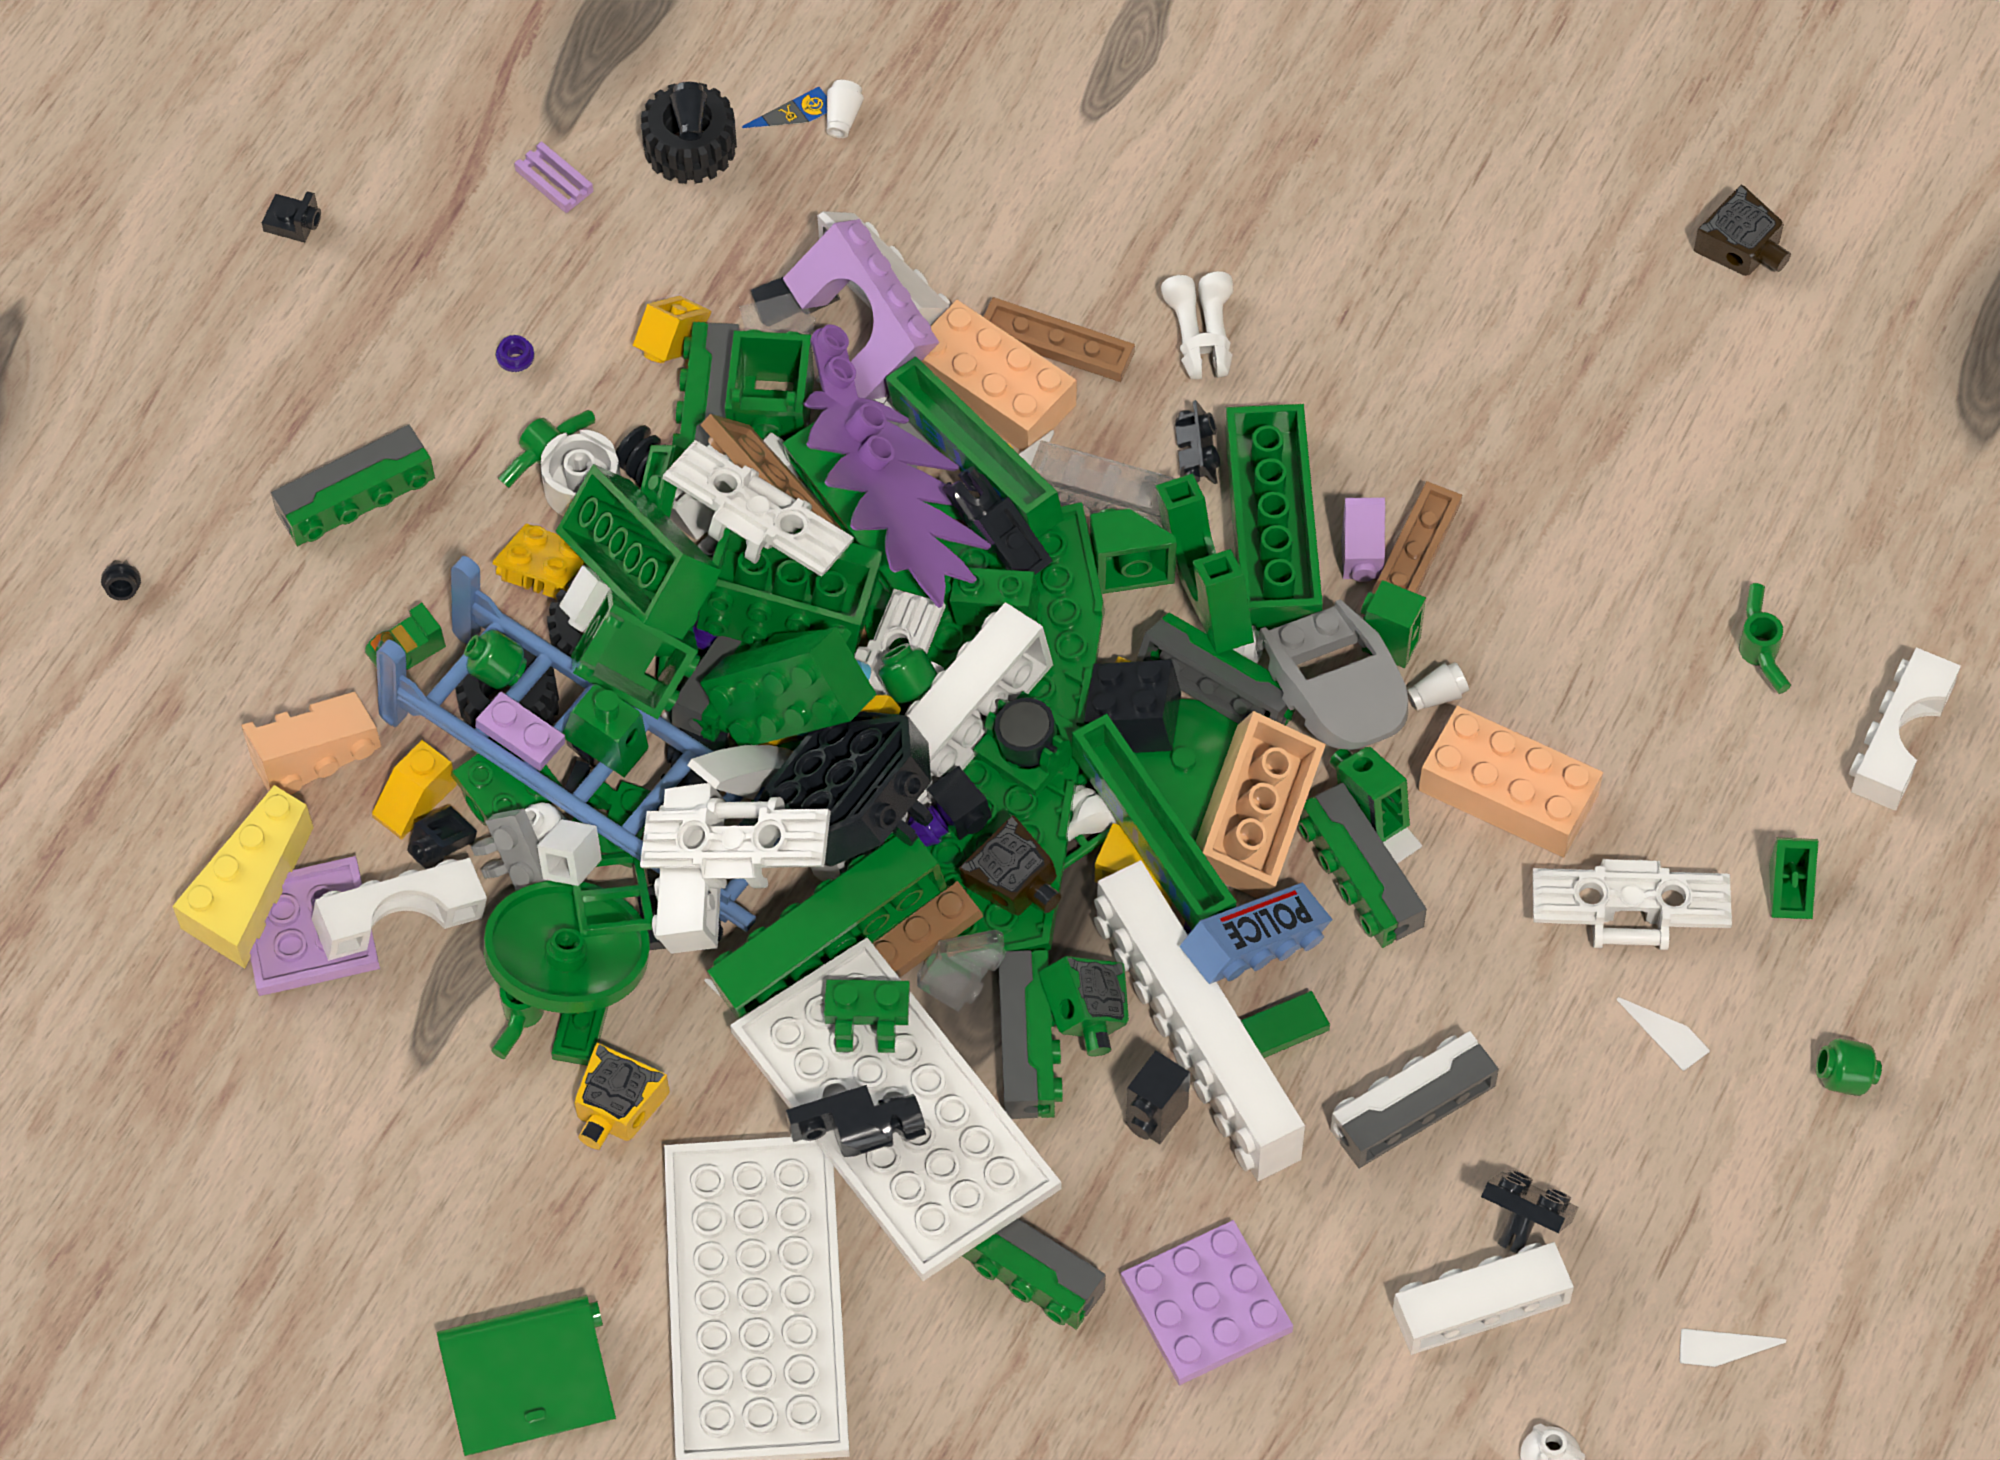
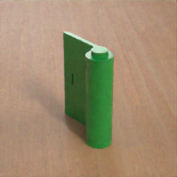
M583 1295L436 1331L464 1456L616 1419L595 1330L596 1327L603 1326L598 1301L589 1303L588 1296Z

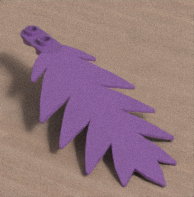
M832 324L826 325L824 328L817 329L811 337L822 391H815L810 394L804 405L810 409H823L824 411L810 429L807 446L810 449L846 454L828 473L825 484L828 487L866 492L859 500L852 514L850 527L855 531L887 529L885 552L890 570L898 572L908 569L933 603L940 608L944 605L946 588L944 575L969 583H974L977 578L959 557L936 538L985 550L989 549L991 544L955 519L925 503L932 502L952 505L942 490L943 486L946 485L945 483L910 465L957 471L959 466L932 446L889 422L906 424L909 418L877 401L858 397L854 382L856 369L850 362L847 352L849 345L848 336L840 327Z

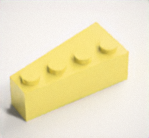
M274 785L172 906L180 928L245 969L251 957L250 951L256 939H260L266 927L265 920L273 904H277L283 892L282 886L288 873L293 871L314 828L307 805Z

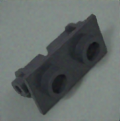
M1197 400L1193 401L1194 412L1189 410L1181 411L1175 420L1177 445L1180 448L1192 447L1178 451L1180 475L1183 477L1193 473L1197 483L1200 481V477L1208 476L1213 484H1218L1216 468L1220 467V457L1216 447L1213 445L1212 436L1217 433L1216 423L1213 415L1210 412L1206 413Z

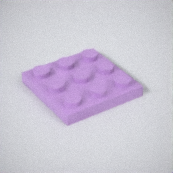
M356 856L299 868L288 873L282 886L283 892L277 904H273L265 920L266 927L260 939H256L250 951L259 996L380 969L372 929L366 951L328 961L312 922L315 899H319L331 891L344 892L359 888L362 885Z
M1234 1220L1121 1272L1123 1285L1179 1386L1293 1332L1292 1322Z

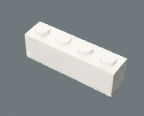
M709 783L667 788L664 794V805L660 806L659 811H698L699 808H707L708 801L711 798H721L723 802L725 800ZM695 830L690 834L688 838L690 849H696L703 844L705 831ZM660 868V876L655 880V895L658 900L657 915H654L652 920L653 933L655 938L660 940L671 954L718 947L721 888H710L702 879L701 868Z
M1555 1242L1544 1246L1541 1243H1534L1525 1246L1518 1254L1510 1257L1493 1256L1485 1259L1478 1267L1466 1271L1462 1269L1450 1270L1442 1274L1439 1280L1426 1284L1422 1282L1407 1284L1398 1293H1395L1393 1312L1410 1354L1413 1355L1569 1304L1574 1286Z

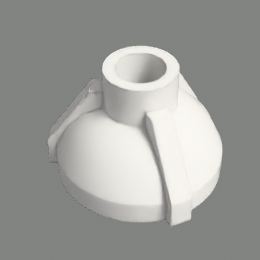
M1540 1423L1533 1426V1431L1525 1438L1521 1447L1520 1460H1585V1454L1581 1452L1578 1442L1569 1432L1558 1427L1544 1426ZM1554 1441L1561 1448L1553 1451L1546 1446V1443Z

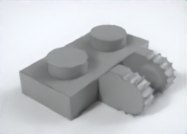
M524 808L496 813L485 821L492 837L480 840L471 846L474 856L488 855L498 850L502 860L492 861L484 866L481 870L484 878H495L509 873L516 891L535 883L549 881L544 880L542 877L537 848L539 841Z

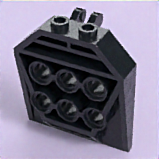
M860 711L849 722L810 731L765 786L757 802H768L771 797H781L784 801L785 810H830L824 865L829 867L882 845L891 832L896 834V837L902 842L912 846L918 839L915 830L902 820L908 812L917 823L925 827L933 820V814L917 800L931 783L929 743L908 716ZM744 818L738 826H755L758 818ZM781 837L775 841L773 847L779 843Z

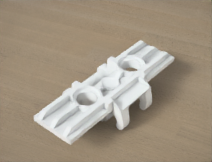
M696 440L663 474L664 480L716 511L709 527V536L720 541L727 527L745 538L747 544L745 558L754 564L758 562L763 547L767 549L774 547L822 577L853 542L854 537L811 511L812 505L807 501L792 498L760 478L759 472L755 469L749 468L746 465L740 468ZM719 481H725L734 491L730 493L720 492L715 488L714 484ZM798 528L802 529L801 532L794 534Z
M897 589L893 590L874 639L869 641L867 647L859 646L855 654L856 661L859 660L870 665L871 676L869 682L877 695L890 696L878 675V671L883 664L881 658L889 652L891 643L898 638H907L911 647H920L927 654L944 612L945 603L942 607L938 608L929 598ZM931 662L937 674L944 671L942 666ZM909 702V705H908L907 710H906V712H905V716H906V713H907L909 707L911 706L910 702Z
M771 797L768 802H723L721 798H711L708 801L707 808H699L698 811H647L640 867L701 868L702 879L713 889L726 888V879H745L752 888H767L768 880L763 877L762 868L824 867L831 811L828 809L785 810L784 801L781 797ZM758 818L755 826H724V819ZM695 830H704L705 840L703 844L696 849H690L688 846L690 834ZM781 837L779 843L773 847L775 841Z
M1602 859L1601 865L1595 866V870L1533 868V922L1591 924L1593 948H1602L1603 944L1653 945L1659 946V950H1668L1669 927L1731 928L1730 874L1669 872V868H1661L1660 861ZM1586 888L1596 889L1600 892V902L1597 904L1585 903L1580 898L1579 893ZM1669 890L1677 891L1682 894L1685 902L1680 906H1669L1663 901L1662 894ZM1615 911H1644L1646 922L1657 924L1658 929L1603 928L1604 922L1613 921Z

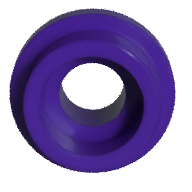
M510 335L504 338L496 350V359L499 366L509 372H520L527 369L533 363L535 357L532 344L519 335ZM514 354H520L518 357H511Z

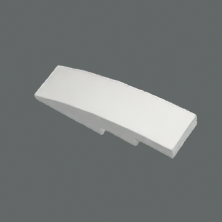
M744 745L721 749L693 758L687 766L715 789L754 800L760 789L769 783L793 752L790 749L772 745Z

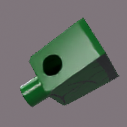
M1365 747L1355 754L1350 750L1339 749L1332 755L1330 765L1337 771V783L1343 782L1382 842L1410 826L1407 779L1371 747Z

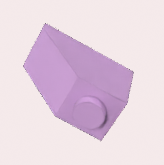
M1385 497L1345 498L1341 535L1343 579L1367 582L1379 578L1384 568Z

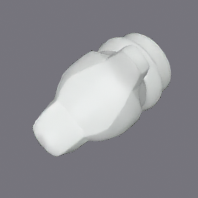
M1083 785L1076 787L1073 799L1072 821L1068 830V841L1081 834L1103 832L1110 828L1113 823L1120 825L1097 792Z

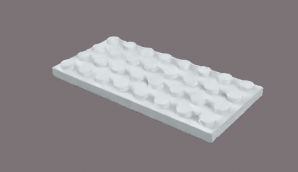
M865 938L731 1024L730 1028L731 1033L789 1108L864 1085L868 1087L874 1106L878 1105V1101L881 1099L904 1097L910 1094L916 1096L925 1122V1136L905 1142L901 1135L894 1132V1145L892 1147H883L854 1157H843L834 1130L826 1132L823 1137L814 1141L920 1279L925 1281L1061 1190V1181L911 992L909 1025H896L895 1053H878L877 1025H854L853 1052H836L835 1024H825L824 1019L826 980L901 981L871 941Z
M791 1137L664 1145L676 1460H806L850 1457L834 1165L814 1140L793 1142Z

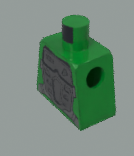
M1065 956L1039 972L1040 979L1058 1031L1063 1035L1084 1037L1088 1056H1102L1111 1052L1109 1035L1127 1025L1129 1021L1124 963Z

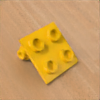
M525 523L493 560L492 564L497 566L496 575L501 576L502 581L520 587L523 586L526 590H529L534 582L533 591L539 594L543 589V595L557 600V593L561 589L566 592L568 591V584L577 575L582 565L586 563L558 534L547 531L543 527Z

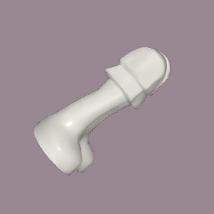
M1212 272L1203 276L1199 281V299L1207 333L1200 334L1196 315V290L1193 279L1186 275H1176L1166 279L1161 285V291L1165 302L1175 310L1179 320L1182 335L1180 350L1184 355L1181 361L1189 377L1196 380L1202 379V358L1200 354L1213 353V366L1215 367L1216 377L1228 376L1232 353L1229 352L1231 342L1227 339L1224 328L1223 305L1233 293L1232 277L1225 272Z

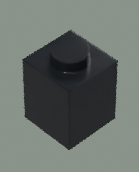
M957 766L926 788L931 805L939 812L947 826L959 840L968 834L979 832L986 826L988 820L992 818L986 797L960 766Z

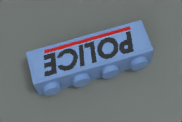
M1302 882L1201 920L1181 943L1180 948L1209 984L1224 978L1232 981L1247 969L1252 968L1254 971H1257L1266 966L1271 960L1278 958L1279 961H1283L1301 948L1305 951L1311 950L1323 940L1324 935L1322 932L1333 919Z

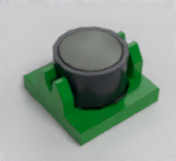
M1022 691L1013 701L999 700L996 714L988 713L985 722L986 735L975 746L973 752L977 758L1038 797L1071 758L1072 732L1080 727L1050 709L1044 702ZM1040 764L1039 767L1034 769H1020L1021 767H1033Z

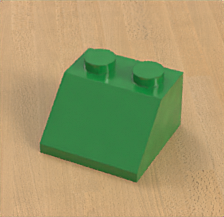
M1110 508L1099 513L1090 514V540L1102 594L1175 584L1177 542L1173 534L1129 508L1121 510Z

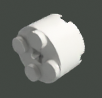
M580 430V434L567 436L566 432L552 439L545 447L541 455V474L545 498L551 508L558 514L565 515L593 464L621 476L616 450L611 441L602 434L591 430Z

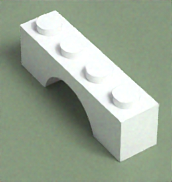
M1917 647L1910 661L1902 659L1894 677V681L1899 683L1895 692L1890 690L1886 692L1879 712L1884 714L1881 723L1872 722L1864 741L1865 744L1870 746L1865 755L1857 754L1850 769L1849 775L1855 777L1851 793L1892 810H1897L1917 762L1904 747L1900 739L1899 729L1907 722L1918 717L1941 716L1955 686L1961 665Z
M466 858L459 861L450 859L426 870L405 871L398 877L381 882L371 880L356 889L344 892H328L319 899H315L312 922L327 959L330 961L366 951L368 949L371 929L381 918L398 911L419 912L431 917L446 929L482 919L487 897L471 859Z

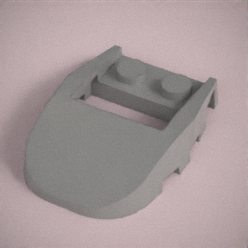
M1341 599L1335 601L1334 607L1272 630H1268L1266 627L1260 629L1257 646L1259 651L1266 648L1270 657L1268 670L1273 680L1278 681L1284 693L1283 701L1289 710L1296 709L1306 719L1304 726L1324 744L1338 749H1359L1397 734L1406 724L1408 719V693L1394 659L1379 633ZM1357 642L1362 648L1367 647L1373 654V656L1309 680L1305 679L1297 667L1298 664Z

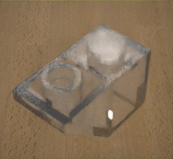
M996 929L940 940L917 972V987L959 1012L965 1002L972 1004L978 997L983 987L981 980L989 969L995 971L1006 955V950L1003 949L1005 947L1004 934Z

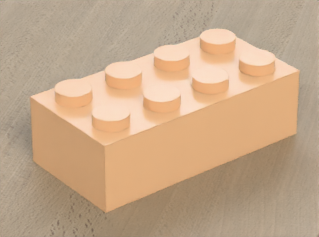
M956 300L931 325V330L938 339L939 344L921 362L1001 438L1020 451H1024L1053 430L1076 406L1077 380L959 300Z
M1456 706L1422 766L1419 791L1564 858L1599 795L1603 772L1460 706Z
M1255 711L1237 725L1195 842L1225 884L1260 899L1276 887L1326 744Z

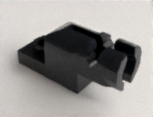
M975 466L958 474L961 480L953 484L948 482L943 486V492L952 505L958 509L959 515L974 533L991 544V547L986 551L988 553H996L1007 570L1030 571L1036 575L1053 562L1009 497L1000 498L988 479L983 474H980ZM968 490L978 492L980 497L974 498Z
M867 1085L786 1110L788 1129L793 1142L799 1140L813 1141L823 1137L826 1132L834 1130L843 1157H854L883 1147H892L894 1145V1132L901 1135L905 1142L926 1135L924 1118L914 1094L881 1099L878 1101V1105L874 1106Z

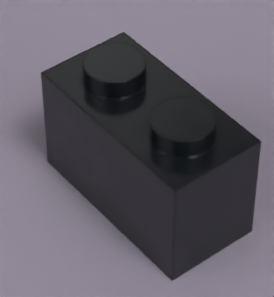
M1154 1051L1127 1087L1126 1123L1135 1135L1145 1140L1150 1138L1158 1144L1163 1142L1188 1109L1190 1071L1158 1051Z

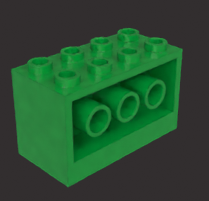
M726 527L722 539L718 541L712 559L722 571L718 576L715 589L708 594L700 608L697 629L707 631L714 636H725L746 642L752 646L757 641L763 644L774 634L826 630L833 627L847 628L852 634L846 644L855 657L873 600L884 551L851 543L821 577L774 547L769 549L763 547L758 562L754 564L745 558L746 539ZM798 528L794 534L801 532L802 529Z

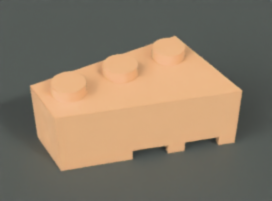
M356 692L310 704L309 710L311 712L290 717L287 711L276 714V722L256 727L253 721L241 725L252 764L268 791L275 785L292 795L299 791L303 785L317 778L331 776L340 767L354 760L365 759L381 747L377 728Z

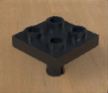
M1509 1170L1508 1174L1502 1171L1489 1180L1481 1197L1512 1212L1501 1238L1498 1240V1244L1506 1249L1508 1245H1511L1516 1234L1510 1251L1518 1253L1525 1247L1535 1223L1559 1234L1573 1222L1579 1207L1570 1203L1571 1197L1554 1188H1548L1547 1191H1543L1531 1185L1533 1179L1515 1170Z

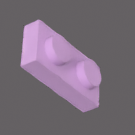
M500 692L476 718V728L539 771L565 744L564 734L503 692Z

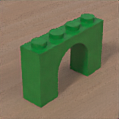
M1193 473L1155 485L1162 528L1176 537L1175 571L1216 654L1254 643L1244 574L1231 549L1216 553L1210 531L1205 497Z

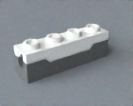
M1471 1031L1459 1038L1456 1035L1445 1039L1437 1047L1436 1051L1427 1057L1418 1056L1410 1060L1403 1067L1402 1072L1389 1079L1388 1076L1382 1077L1375 1081L1369 1087L1368 1092L1356 1099L1349 1097L1340 1102L1332 1113L1330 1131L1340 1141L1341 1146L1359 1169L1496 1087L1499 1068L1480 1043L1478 1044Z

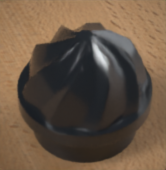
M115 560L103 571L101 585L110 598L119 601L128 600L139 589L141 576L136 567L131 566L127 560L124 562Z

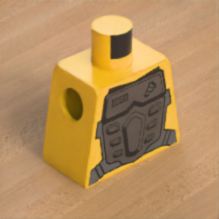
M597 1043L575 1098L577 1117L586 1122L578 1136L580 1141L590 1148L599 1150L609 1133L625 1141L631 1140L670 1093L667 1074Z

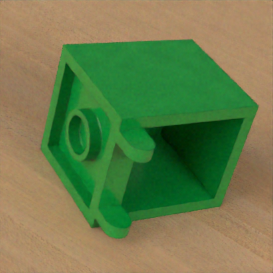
M756 329L747 331L734 330L725 416L727 419L750 425L762 440L770 433H773L783 441H786L809 426L811 409L807 408L804 403L809 395L813 393L814 385L811 335L793 331L772 333ZM756 381L793 382V391L756 389Z
M609 589L571 654L573 674L593 685H600L606 690L614 691L621 700L657 720L663 710L669 712L673 708L680 694V691L676 689L683 676L689 678L693 674L700 657L696 655L698 647L694 632L688 630L683 640L643 624L611 589ZM664 641L676 649L657 680L646 674L645 671Z

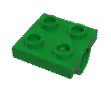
M497 741L495 742L496 744H498L499 746H501L502 748H504L520 760L524 761L523 759L515 755L513 752L499 744ZM479 753L452 771L451 776L463 791L467 805L475 817L485 826L487 825L485 821L496 813L526 809L533 804L541 802L552 803ZM547 765L541 771L537 770L564 788Z

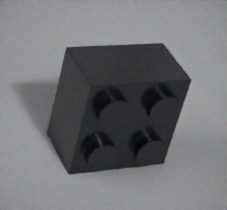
M1172 659L1094 664L1084 724L1087 725L1108 714L1134 753L1172 751L1181 699V689Z

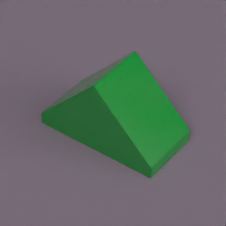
M1776 837L1769 863L1772 918L1813 919L1818 839Z

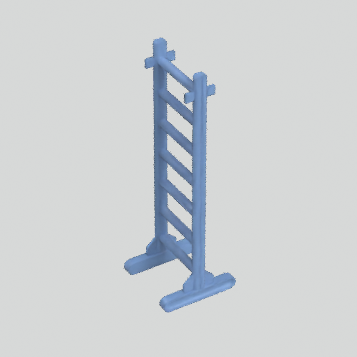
M462 556L451 568L452 631L460 641L468 644L473 636L481 632V627L485 629L483 633L494 629L520 643L524 649L537 657L522 674L518 682L512 685L505 694L517 703L523 699L550 666L585 688L584 692L553 726L556 730L563 733L570 713L591 689L593 684L573 674L571 657L502 613L492 599L480 591L479 566L469 557ZM387 640L376 652L379 715L386 723L397 727L408 713L413 716L425 717L582 823L597 826V832L640 862L643 841L635 835L645 825L647 811H656L664 802L665 789L677 787L691 770L687 766L691 759L713 752L659 716L657 720L637 709L643 716L646 732L650 731L683 754L621 827L586 804L613 770L599 762L573 794H571L538 772L529 763L520 760L490 740L489 736L478 728H472L440 706L468 674L466 666L468 657L464 654L427 696H424L418 686L406 677V654L400 645L392 640ZM765 787L760 789L754 801L757 802ZM728 792L723 796L725 802H740L744 798ZM651 868L660 874V868ZM731 879L726 888H721L719 918L724 923L729 920L745 932H748L755 923L756 916L735 903V900L749 884L745 879Z

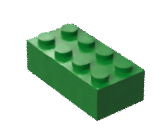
M837 627L727 656L700 681L710 702L717 710L738 746L758 745L849 722L877 695Z

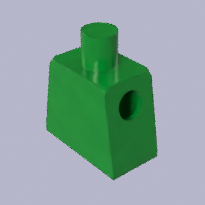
M593 685L575 706L562 733L565 735V740L624 778L649 747L642 714L621 700L614 691L606 690L600 685Z

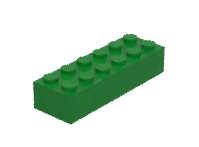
M1304 404L1226 407L1225 440L1235 558L1244 574L1252 626H1255L1257 631L1264 627L1272 630L1322 611L1323 607Z
M595 464L591 466L555 531L643 624L681 640L696 623L698 612L708 594L715 589L718 576L722 571L631 480Z
M891 833L876 851L869 856L864 854L854 859L849 864L845 873L835 880L833 878L825 880L814 890V895L801 904L797 902L790 905L781 913L780 919L768 928L763 926L756 929L748 936L747 943L734 952L727 951L716 958L712 964L713 967L707 970L721 998L739 1020L863 939L868 938L871 943H874L947 889L939 863L919 837L912 846H909L896 837V834Z

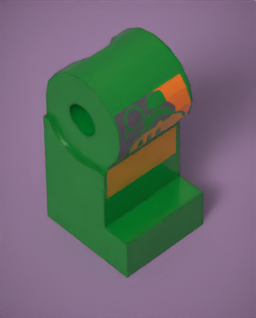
M423 603L409 610L410 617L392 629L377 634L368 642L365 647V653L376 668V652L387 640L396 642L405 651L406 670L446 647L441 626Z

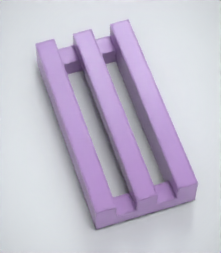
M542 141L536 145L537 150L535 152L530 150L525 154L526 159L524 161L519 159L514 163L517 173L565 213H568L594 192L593 184ZM535 166L537 169H539L543 174H545L549 178V180L553 184L564 190L568 195L571 196V198L568 200L553 186H551L546 180H544L540 175H538L534 170H532L531 167Z

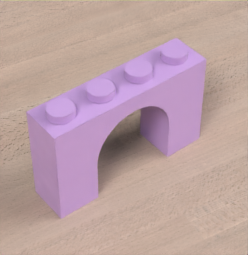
M860 219L834 223L783 277L784 282L802 309L827 305L849 281L859 285L866 293L873 310V331L867 345L851 361L856 369L854 382L858 397L873 400L887 397L889 389L886 377L914 357L922 361L939 344L929 322L923 318L912 301L910 293L903 287L892 270L890 262L883 256L873 241L870 231L862 224Z

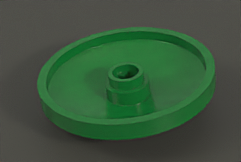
M1180 699L1172 751L1134 754L1192 838L1196 841L1238 724L1199 700Z
M544 881L513 892L496 906L486 924L483 950L487 968L494 980L502 989L517 1000L545 1011L584 1013L611 1006L625 998L638 986L647 969L650 940L648 930L582 937L578 925L572 885ZM586 882L580 884L581 891L605 889ZM623 898L583 902L587 925L642 919L632 905Z

